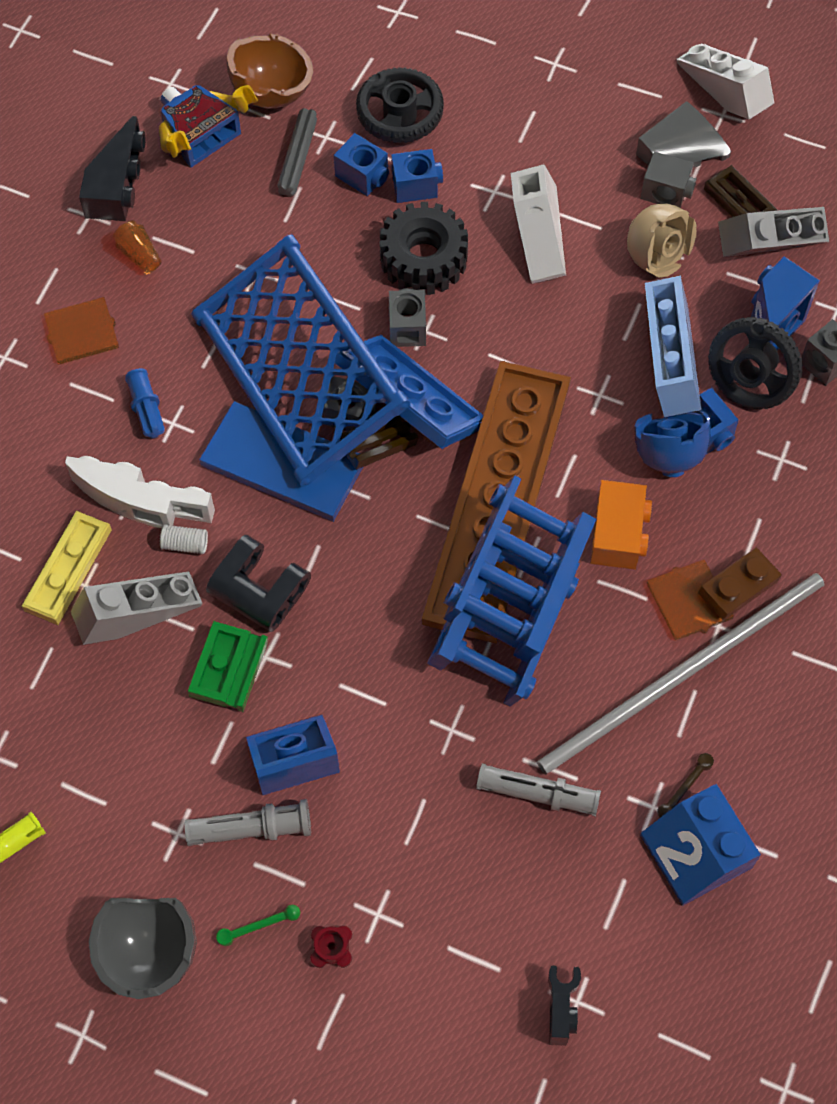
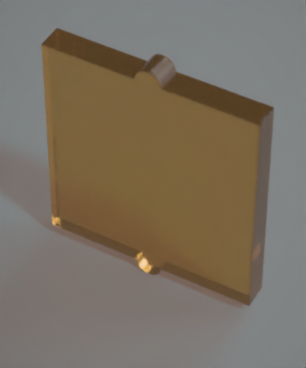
M105 297L44 313L49 330L47 340L53 345L58 365L119 348L113 328L116 326V322L113 317H110Z
M705 559L680 569L675 566L672 568V572L647 581V586L675 641L700 631L705 634L709 628L732 620L734 615H731L723 621L698 594L701 586L713 578Z

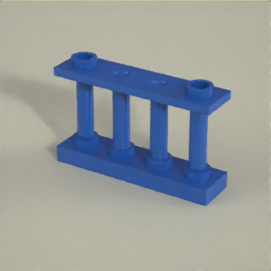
M514 475L505 486L499 484L491 496L489 505L494 508L460 583L454 582L446 595L444 604L449 607L443 619L451 622L463 609L512 634L514 641L518 642L513 656L527 663L538 655L543 647L596 522V518L582 512L572 522L567 520L564 523L514 496L521 481V478ZM507 510L557 536V541L561 543L557 554L552 553L549 555L500 529ZM495 543L542 568L543 574L547 575L543 586L535 588L486 562L485 559L492 544ZM480 576L528 601V606L532 608L529 619H524L521 622L470 595L477 577Z
M502 522L500 529L510 533L512 527ZM495 543L492 544L485 559L486 562L493 566L496 565V562L501 563L505 561L542 582H545L547 575L543 574L542 568ZM580 563L576 566L540 653L527 663L521 660L517 672L466 646L467 642L462 640L467 628L472 629L473 627L514 648L517 647L518 642L514 641L512 634L464 609L451 622L446 621L427 664L441 671L451 662L457 663L461 661L509 686V691L503 702L509 707L522 698L527 699L536 684V678L532 675L565 598L569 599L577 587L579 579L574 576ZM480 576L477 577L470 595L480 600L482 595L487 596L489 593L529 615L531 614L532 608L528 606V601Z

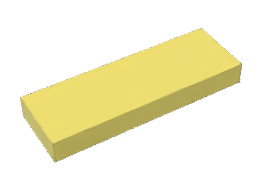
M75 512L22 604L25 612L59 625L112 531L110 524L81 512Z

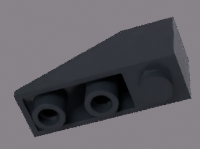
M132 116L85 168L79 199L86 219L126 221L128 208L134 207L135 189L133 182L140 177V160L138 156L139 152H144L146 145V135L144 131H140L137 116Z

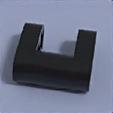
M244 535L237 541L214 571L207 583L206 592L266 630L273 632L282 623L306 590L311 579V573L296 563H291L270 590L264 588L248 578V575L255 568L263 554L264 545L251 536Z

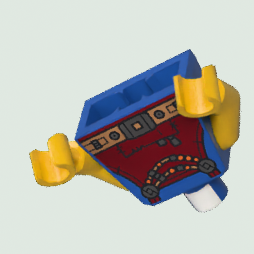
M200 85L193 86L183 94L175 87L167 88L162 93L160 99L164 105L160 111L163 122L159 126L162 150L165 153H171L173 158L177 157L180 153L188 166L192 168L239 136L241 128L238 111L246 113L249 110L248 105L258 101L252 88L249 85L242 86L235 90L233 95L208 91Z

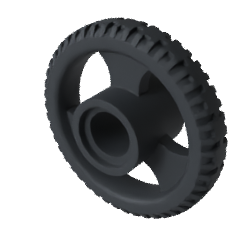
M406 67L388 68L372 75L362 85L356 99L358 119L362 126L365 127V130L378 139L382 138L383 141H393V143L413 142V140L417 141L422 139L423 136H427L438 126L444 109L443 95L438 84L427 74L421 71L417 72L416 69H407ZM414 86L422 89L423 92L417 94ZM371 97H378L383 100L384 119L382 121H377L369 112L368 102ZM417 110L430 111L426 118L414 124L417 119Z
M747 317L730 322L718 332L710 345L708 364L712 379L716 381L715 385H717L718 389L723 391V395L727 396L728 399L731 398V401L738 405L742 404V407L760 410L778 406L793 394L801 379L802 359L800 358L801 354L798 347L795 346V341H793L791 336H788V333L783 328L780 329L779 325L774 324V322H768L766 319ZM745 333L749 344L733 360L724 358L723 352L728 340L737 334ZM771 340L781 350L787 365V375L775 371L779 362V355L776 348L768 341ZM750 359L755 361L759 365V368L755 367L751 363ZM734 380L746 388H755L764 383L769 394L748 392L739 387Z

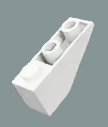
M702 43L691 47L689 52L677 59V64L724 109L731 113L751 119L774 104L769 70L766 66Z
M544 164L511 173L514 207L532 284L566 276L556 184Z

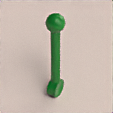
M292 904L287 906L285 911L235 930L230 931L227 928H223L218 931L216 939L221 946H229L233 943L234 938L286 919L290 921L297 920L301 913L297 905Z

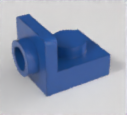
M710 388L700 394L701 410L695 412L703 415V423H706L708 420L710 421L711 438L706 454L714 449L721 451L729 446L735 439L734 435L739 421L717 393Z

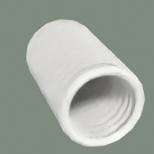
M166 524L162 527L160 534L161 549L187 551L188 553L193 552L197 554H204L208 541L206 529L200 530Z

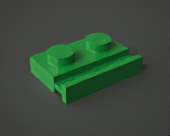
M213 621L188 689L189 697L223 707L230 706L237 708L240 712H244L268 644V636L251 634V631Z

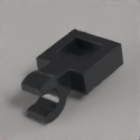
M551 966L549 970L548 983L551 988L549 1045L566 1046L569 1040V1033L577 1034L578 1009L577 1007H570V994L575 992L580 984L581 971L579 967L573 968L572 981L569 983H562L558 980L557 966Z

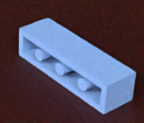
M681 275L645 283L655 385L664 417L701 410L691 324Z

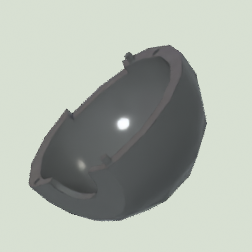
M110 898L105 902L93 920L88 941L91 964L101 982L118 995L135 999L159 996L177 985L191 967L197 946L194 920L183 902L177 898Z

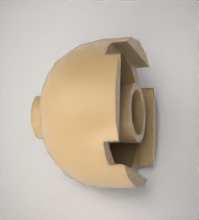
M671 204L651 205L642 210L630 224L627 236V249L634 263L657 277H668L682 266L676 262L681 259L683 253L689 256L693 249L696 238L695 219L689 217V212Z

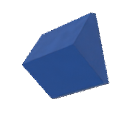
M323 715L246 737L262 795L340 773L337 750Z

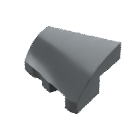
M687 101L639 137L636 156L648 166L655 151L693 162V168L700 166L701 160L719 156L720 160L724 161L731 155L730 148L716 129Z

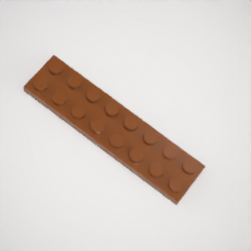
M500 360L424 609L422 625L440 630L443 629L446 620L443 618L449 607L444 604V600L454 582L459 584L494 508L489 505V501L499 484L505 486L514 475L521 478L514 496L536 507L570 387L571 377ZM507 510L502 522L512 527L510 534L526 542L531 522ZM505 561L501 563L496 562L495 567L516 577L518 568ZM489 593L487 596H481V601L506 613L508 603ZM476 627L472 629L467 628L464 636L495 644L498 641L497 638Z

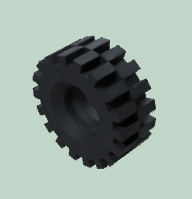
M421 202L420 208H414V204L410 203L406 205L405 212L398 208L393 212V219L387 217L384 221V229L381 228L380 231L381 268L384 273H387L388 280L392 284L398 280L399 289H405L408 286L412 287L413 290L427 289V295L435 294L436 287H440L443 292L449 289V281L455 285L460 279V273L464 274L468 257L467 229H464V222L461 218L455 220V212L450 208L444 213L443 205L438 203L435 204L434 208H428V202ZM419 244H429L437 248L438 251L431 256L420 257L411 253L410 249Z

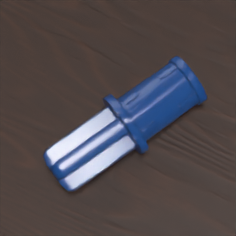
M137 368L129 371L125 376L133 399L130 405L132 411L138 415L144 436L155 439L165 431L158 409L160 400L153 393L147 370Z

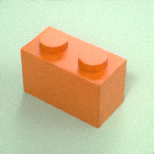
M601 480L590 564L636 570L639 556L646 557L649 534H643L642 527L643 522H650L652 500H645L647 485Z

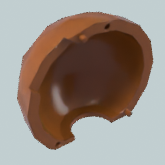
M270 33L269 36H251L242 40L238 38L230 45L227 54V72L234 89L237 90L242 86L249 85L258 99L256 103L251 104L264 109L286 107L295 102L305 93L314 71L310 57L296 43L288 38L279 36V34Z

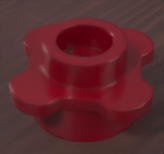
M344 925L338 928L333 926H317L312 930L311 938L314 941V952L310 958L315 967L323 968L326 964H337L339 967L345 968L350 965L352 954L349 952V941L352 939V931L349 927ZM334 943L336 945L335 949L329 950L327 948L328 944Z

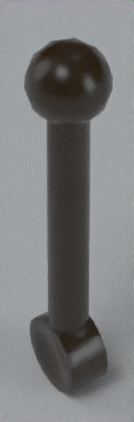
M703 753L699 756L696 768L667 804H662L658 807L657 813L660 818L676 806L703 771L712 768L714 763L712 755Z

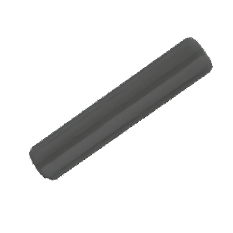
M302 108L299 111L277 184L279 188L278 193L282 196L292 197L296 194L317 122V113L313 109Z

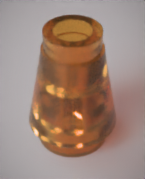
M131 220L122 224L113 234V239L116 241L115 247L146 274L152 273L161 265L162 260L143 225Z

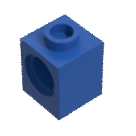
M354 133L334 154L335 177L368 196L376 187H381L388 178V153Z
M432 149L391 154L392 179L397 203L438 198V184L443 183V170L441 162L435 163Z

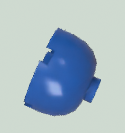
M689 412L652 420L651 413L638 419L634 425L636 448L643 462L652 469L662 472L667 477H678L683 475L684 471L691 470L703 461L709 449L711 438L710 421L708 420L706 423H703V415L699 413Z

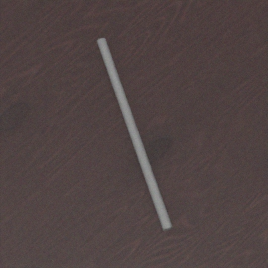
M817 573L813 574L538 760L537 764L541 771L547 775L824 586L822 577Z

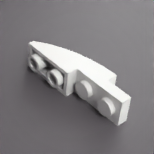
M67 456L65 464L72 481L96 502L119 515L157 528H162L165 524L173 526L175 517L212 523L215 512L211 493L201 488L187 487L183 489L171 487L161 481L145 483L141 468L128 462L106 463L90 456H82L80 458Z

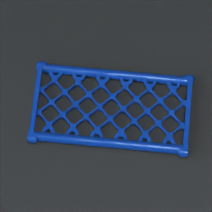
M287 235L204 303L202 302L197 306L191 315L197 325L203 326L295 469L293 475L300 486L304 487L312 483L319 475L390 420L405 411L410 406V401L403 391H397L300 252L301 245L294 235ZM286 256L281 268L277 270L270 269L272 266H274L277 262H279L282 258ZM300 275L303 282L300 284L299 290L295 294L283 293L286 279ZM266 276H279L274 292H260ZM255 281V285L252 291L241 292L248 285ZM251 298L248 312L245 315H232L237 299ZM273 299L269 315L254 316L259 300ZM316 299L320 307L317 309L315 316L311 319L299 318L303 303ZM283 300H296L293 314L290 317H277L279 305ZM227 303L224 313L212 315ZM231 322H245L241 337L228 340L225 333ZM256 322L267 323L265 335L261 340L249 339L251 327ZM276 324H290L287 338L284 341H271ZM333 324L338 330L331 343H316L319 329L322 326ZM299 325H313L310 339L307 342H293ZM248 346H261L258 361L254 364L244 365L241 358ZM271 347L284 348L281 362L278 365L265 364L268 350ZM293 349H307L304 363L301 366H287ZM351 349L355 357L348 369H334L338 352ZM316 350H330L328 362L324 368L310 367ZM265 371H278L275 386L272 389L261 391L257 383L260 381L262 374ZM289 372L301 373L298 387L294 391L282 390L284 377ZM310 374H324L320 391H304ZM335 375L348 376L345 390L341 394L328 393L330 380ZM369 375L373 383L368 393L364 396L351 395L354 380L357 377ZM283 396L295 397L292 412L289 415L278 417L274 409L279 399ZM305 398L318 399L316 412L312 417L299 416L301 403ZM328 400H342L339 415L335 419L322 418L324 405ZM353 401L366 402L363 417L358 421L345 420L348 405ZM387 401L388 404L370 418L373 405ZM300 422L312 423L309 439L305 442L295 443L291 435L296 425ZM323 424L336 425L331 443H316L319 427ZM344 427H358L340 441ZM316 449L328 450L309 465L308 462Z

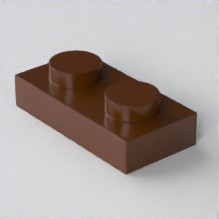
M756 547L703 584L698 594L724 621L776 584L782 574Z

